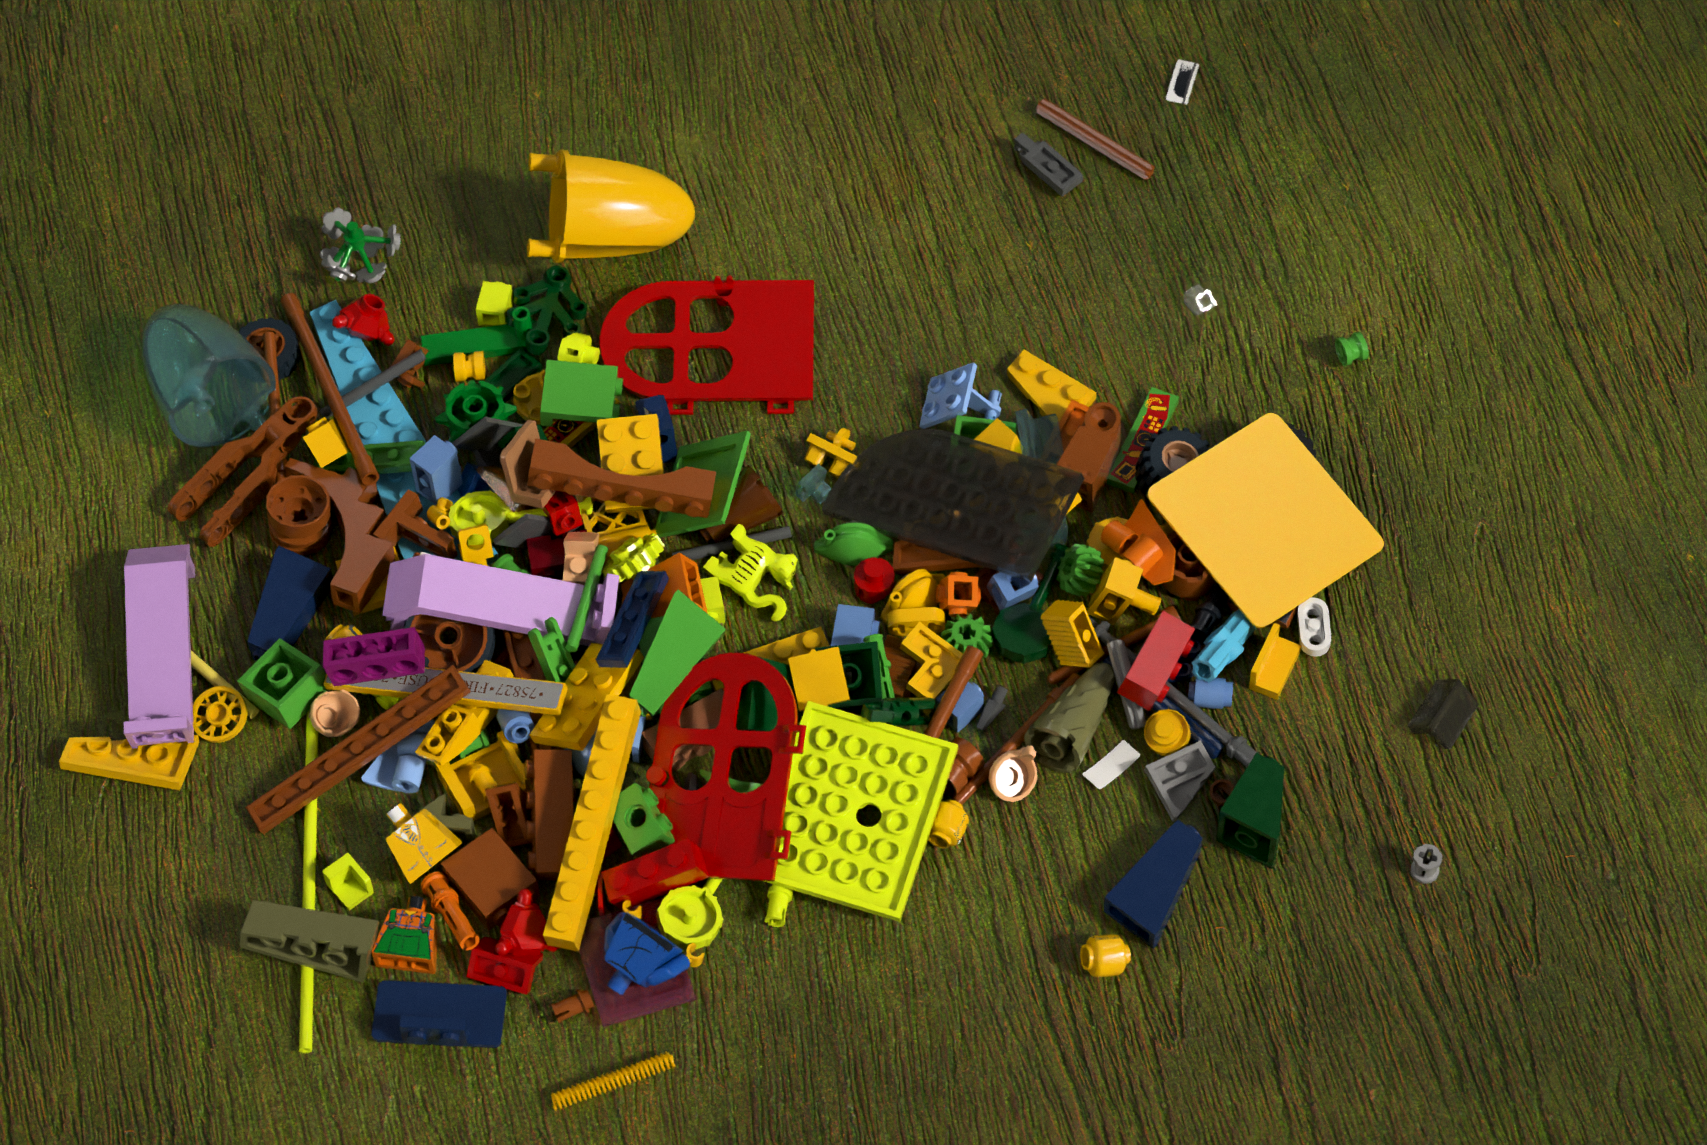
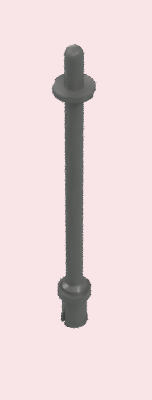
M1089 616L1099 641L1107 646L1109 642L1117 640L1108 632L1110 628L1109 622L1103 621L1099 625ZM1126 647L1130 665L1132 666L1137 656ZM1166 681L1165 685L1170 687L1166 697L1226 746L1227 756L1231 759L1236 758L1245 767H1248L1254 755L1258 752L1247 744V739L1243 736H1232Z

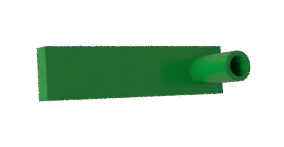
M520 306L512 312L514 327L504 324L422 335V346L429 350L424 364L425 366L452 363L453 353L463 352L468 356L474 351H484L485 358L511 355L520 348L529 352L525 346L526 334L530 329L536 328L537 320L531 321L529 309Z

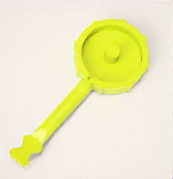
M491 490L467 493L450 507L449 527L451 534L459 540L458 530L486 524L489 528L491 543H493V539L506 530L510 523H515L526 513L545 517L547 515L541 508L514 511L500 495ZM591 497L578 502L580 514L590 515L593 512ZM473 534L467 539V546L484 543V538L479 534Z
M708 878L702 889L692 885L669 890L656 913L661 934L684 951H686L687 946L691 943L697 945L696 949L710 946L723 924L720 905L717 897L713 896L723 879Z

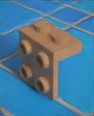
M527 420L517 431L510 443L502 450L500 463L503 467L511 501L543 509L556 491L542 490L527 485L535 439H540L536 422L534 420Z

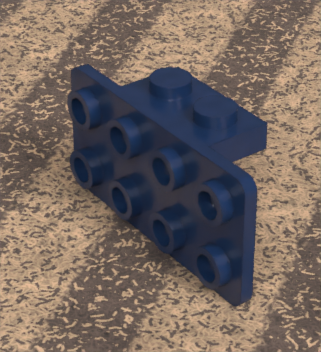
M381 981L377 990L372 1038L375 1042L497 1048L502 1042L507 991L503 986Z

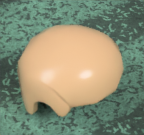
M325 691L318 695L310 705L309 718L314 729L326 737H340L351 731L359 722L361 709L357 699L348 691Z

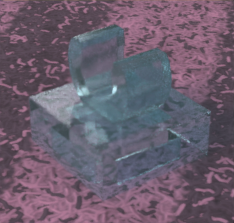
M818 463L799 481L794 495L802 502L812 495L818 503L822 504L829 497L828 493L832 490L824 482L827 470Z

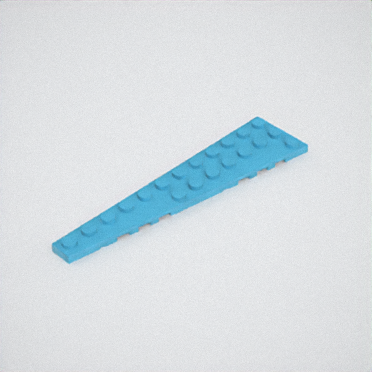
M333 300L310 311V316L333 373L338 391L343 396L382 371L361 338L350 335L345 327L337 329L332 325V319L338 316L341 310L337 301ZM389 382L346 407L363 445L424 440L426 443L423 435ZM412 472L379 474L376 486L387 516L409 489L419 495L423 511L418 517L424 519L435 530H440L427 518V511L434 504L416 491ZM456 490L447 499L451 500L454 504L462 496ZM448 526L446 529L443 530L448 532L454 539V544L458 553L454 559L463 561L458 550V544H460V542L455 536L451 534L450 527ZM404 537L397 543L403 559L411 558L415 552L421 553V551L436 556ZM493 545L492 550L494 557L486 559L487 565L495 562L499 558L498 553L493 547Z

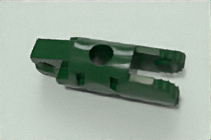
M931 697L882 698L880 702L864 703L861 716L866 717L870 722H883L893 726H924L929 724L931 718L924 714H919V709H933L935 700Z

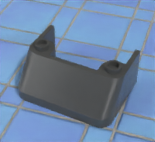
M484 417L452 444L457 449L473 451L476 456V463L481 470L498 474V477L503 481L502 486L514 511L537 509V507L511 501L503 467L500 463L502 451L498 442L514 427L523 426L524 424ZM526 513L515 523L509 524V527L495 537L493 541L495 545L528 549V538L551 535V540L563 536V534L559 536L554 534L548 517Z

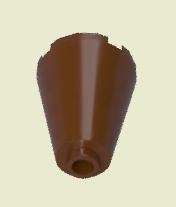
M747 465L740 471L725 524L698 530L706 542L712 539L714 543H718L731 538L730 533L738 524L743 525L747 531L783 514L778 502L767 486H764L759 480L760 477L751 466Z

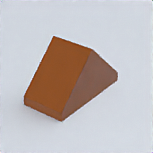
M517 782L486 788L485 792L495 827L502 840L508 847L532 843V840H527L526 823L527 820L531 821V809H526V793Z

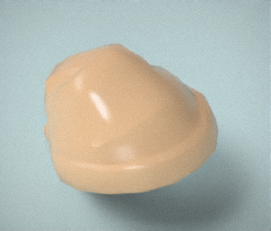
M1028 745L1019 750L1008 751L994 761L990 768L988 779L992 791L1000 799L1009 802L1022 800L1035 787L1037 768L1034 762L1036 751L1033 746Z

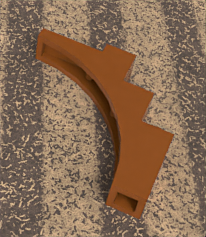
M290 458L285 464L286 477L305 475L321 482L326 487L330 496V512L345 535V550L341 564L330 583L333 604L361 613L387 577L390 563L396 562L393 543L373 536V533L385 519L384 509L373 505L378 497L376 483L364 485L357 470L350 467L341 475L335 471L326 470L311 465L308 462Z

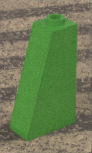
M679 589L671 599L629 694L630 699L638 701L642 717L649 714L653 718L667 698L688 675L692 667L701 662L726 631L722 625Z

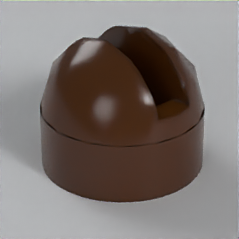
M1219 779L1213 782L1209 792L1212 801L1219 806H1223L1227 799H1223L1216 791L1220 789L1229 797L1234 786L1226 779Z

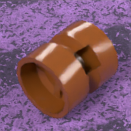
M956 737L951 741L958 744V752L944 790L946 795L952 797L956 796L967 785V778H973L985 764L983 756L976 747L960 737Z

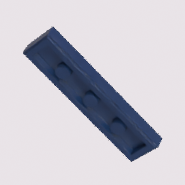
M641 571L637 573L596 658L599 667H628L669 580L666 571Z

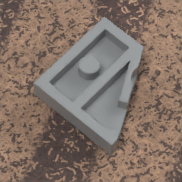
M1198 741L1145 766L1144 771L1172 822L1178 819L1214 772L1215 765L1202 742Z

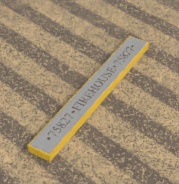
M425 667V673L341 686H333L326 674L323 684L329 690H346L355 693L405 698L445 669ZM458 671L471 690V693L455 704L561 715L568 690L566 683Z

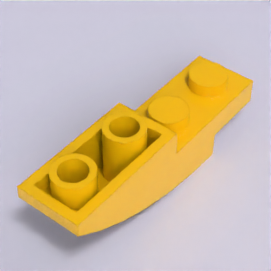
M484 660V663L476 672L508 677L514 676L510 669L488 660ZM453 704L439 715L415 751L416 755L441 766L463 752L481 734L483 729L494 718L498 709Z

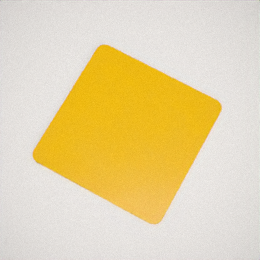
M1274 413L1263 415L1153 484L1147 492V497L1152 505L1249 622L1257 628L1269 626L1379 553L1384 546V541L1380 534L1282 418Z

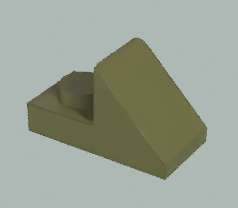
M442 794L421 809H427L455 834L462 843H470L475 839L476 832L472 818L462 814L447 816L448 803L445 794Z

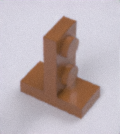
M409 489L373 533L374 537L392 542L393 547L404 537L439 557L454 559L458 554L454 539L448 532L442 529L437 531L430 527L424 519L418 517L423 511L419 495Z

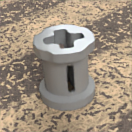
M1424 844L1417 847L1414 851L1410 872L1412 877L1419 883H1432L1439 875L1442 854L1436 846Z

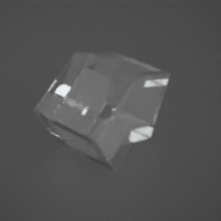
M1200 284L1184 293V304L1195 315L1203 314L1217 305L1209 289H1204Z

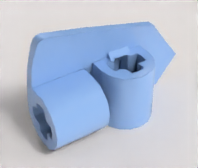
M431 719L377 756L362 775L361 780L363 783L405 793L418 792L426 763L429 760L416 755L415 751L435 721Z

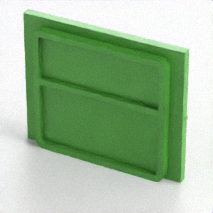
M748 430L679 447L672 472L685 466L716 471L708 518L660 511L655 526L659 538L725 524L751 436Z

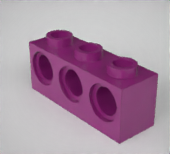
M415 627L324 640L323 668L333 686L425 673V646Z

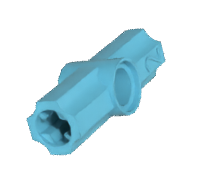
M1239 609L1233 612L1222 626L1213 631L1204 640L1205 647L1192 661V673L1198 680H1205L1208 683L1214 680L1226 665L1234 661L1244 651L1245 648L1242 645L1256 627L1249 622Z

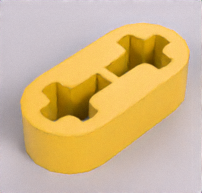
M941 608L897 609L887 614V628L891 635L907 636L918 622H921L936 634L945 630V613Z

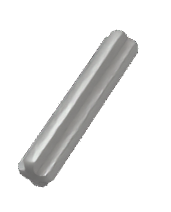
M1121 639L1107 644L1118 688L1131 668L1125 643ZM1121 695L1129 727L1132 730L1145 727L1146 719L1143 708Z

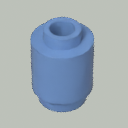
M1197 678L1195 682L1189 681L1188 699L1193 700L1196 706L1212 709H1223V706L1231 707L1233 682H1226V678H1215L1209 683Z
M498 709L497 721L508 741L522 743L530 738L529 734L535 726L528 712Z

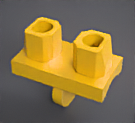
M841 428L838 433L831 430L828 431L826 438L833 441V443L810 433L806 440L810 445L805 456L806 462L820 469L827 456L834 459L828 472L842 481H845L853 469L859 471L862 465L857 460L858 457L844 450V448L853 451L856 446L855 442L849 440L850 430L846 428Z

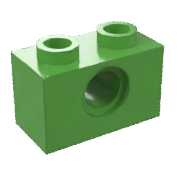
M633 783L620 793L613 821L630 853L639 858L669 846L675 842V839L670 831L673 829L670 820L664 813H660L656 806L659 804V800L650 788L645 789ZM646 815L645 822L639 826L641 818Z

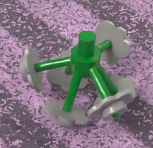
M339 207L335 208L333 212L325 213L322 218L324 223L322 232L328 234L333 240L338 239L341 233H344L345 240L340 249L337 247H331V249L324 248L320 252V256L323 259L321 264L326 270L330 271V276L336 281L346 282L347 279L354 280L356 275L358 282L374 283L380 280L386 272V263L371 264L368 257H375L378 249H382L384 244H386L387 256H394L395 250H399L401 244L400 233H396V225L392 224L388 228V236L386 238L383 237V231L379 227L372 228L370 225H364L362 229L358 228V224L351 221V214ZM352 251L360 254L366 267L359 270L356 275L349 271L350 265L348 263L350 262Z

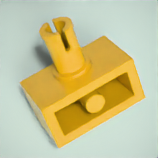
M1115 557L1100 577V584H1096V590L1092 593L1087 613L1114 625L1129 605L1154 616L1160 606L1161 597L1154 596L1137 588L1143 572L1142 568L1133 565L1129 560Z

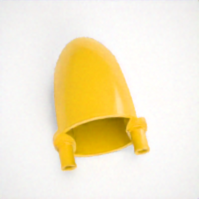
M562 149L556 152L555 155L529 153V171L553 173L549 200V240L529 238L527 242V257L552 258L554 263H563L565 258H602L651 252L677 241L690 229L694 222L695 207L690 196L678 184L654 170L609 159L570 155L568 150Z

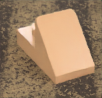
M567 533L563 542L565 560L562 581L585 585L599 542V533Z

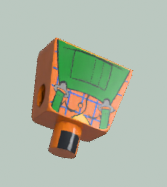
M411 896L408 899L406 910L396 908L389 910L372 949L375 967L428 974L436 973L438 929L435 915L425 912L427 906L426 899Z

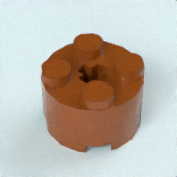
M1173 531L1167 536L1176 550L1173 581L1161 584L1173 595L1184 598L1187 601H1197L1200 596H1204L1212 590L1216 581L1177 533Z

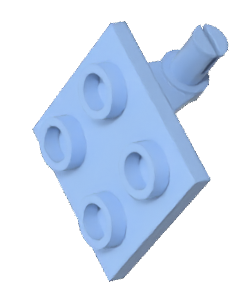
M974 362L932 377L928 384L919 427L925 429L956 418L957 415L962 416L966 414L968 407L985 415L984 419L995 420L1001 413L999 404L1002 393L998 390H991L987 400L972 388L977 365Z

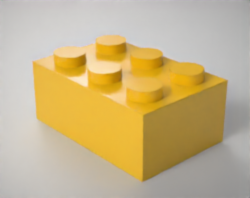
M657 414L597 420L601 468L619 474L634 476L664 474L659 418ZM605 501L607 514L653 509L642 506H630L626 503Z

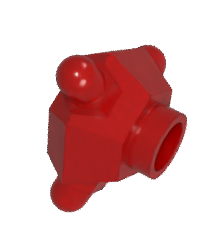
M366 294L351 301L339 311L340 314L332 319V325L335 328L345 327L350 335L367 341L379 339L386 346L392 345L395 341L393 334L389 331L388 317L384 310L385 303L374 294Z
M521 889L518 892L517 902H515V905H511L501 925V937L495 946V951L500 956L512 953L514 956L540 955L541 951L544 952V950L556 952L559 947L549 946L545 941L543 933L547 920L538 904L533 903L532 893L529 889Z

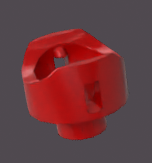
M872 557L861 561L854 571V589L860 600L873 604L884 599L892 592L895 586V573L888 561Z

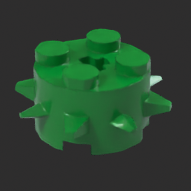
M469 380L468 385L465 386L464 383H461L451 390L449 394L445 393L443 395L446 400V411L435 417L436 423L448 426L451 435L449 442L453 443L484 417L507 421V417L517 411L515 405L504 403L501 394L502 386L495 387L493 384L485 381H479V384H476L474 380Z

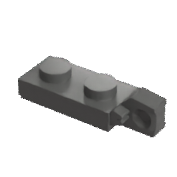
M1023 132L1014 138V149L1019 153L1020 160L1062 197L1083 181L1082 173L1044 140L1042 142H1033Z

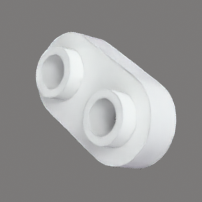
M1311 597L1298 606V634L1302 651L1307 655L1317 657L1324 655L1329 650L1331 629L1327 604L1319 598ZM1308 615H1315L1317 618L1311 619ZM1316 641L1319 645H1313L1310 642Z

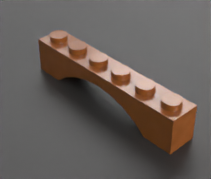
M535 439L527 485L542 490L549 489L566 492L570 495L593 497L602 501L609 500L626 503L630 506L648 507L662 512L670 511L686 514L691 517L708 518L716 471L685 466L676 471L660 475H624L589 463L566 444Z

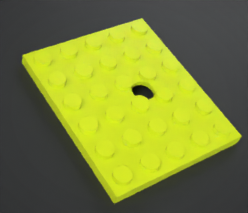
M808 701L799 724L807 726L803 754H793L782 830L792 831L788 860H778L775 881L764 882L900 922L958 752V744L887 723L870 722L866 717ZM796 733L794 746L798 745L799 733ZM867 805L876 806L881 813L880 821L871 827L861 825L856 818L858 810ZM781 838L779 852H782L784 838Z

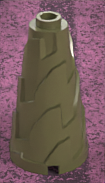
M1107 663L1094 664L1073 685L1066 688L1059 698L1050 704L1029 727L1024 736V742L1026 746H1033L1034 750L1041 755L1038 760L1039 763L1061 773H1072L1075 767L1076 770L1078 769L1090 747L1091 739L1101 722V715L1108 704V697L1116 684V677L1111 665Z

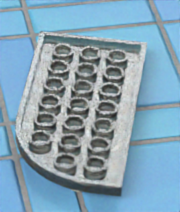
M937 429L908 430L886 437L861 452L853 464L850 463L839 476L822 507V511L827 516L846 522H863L874 527L879 533L1031 582L1085 478L1081 472L952 432Z

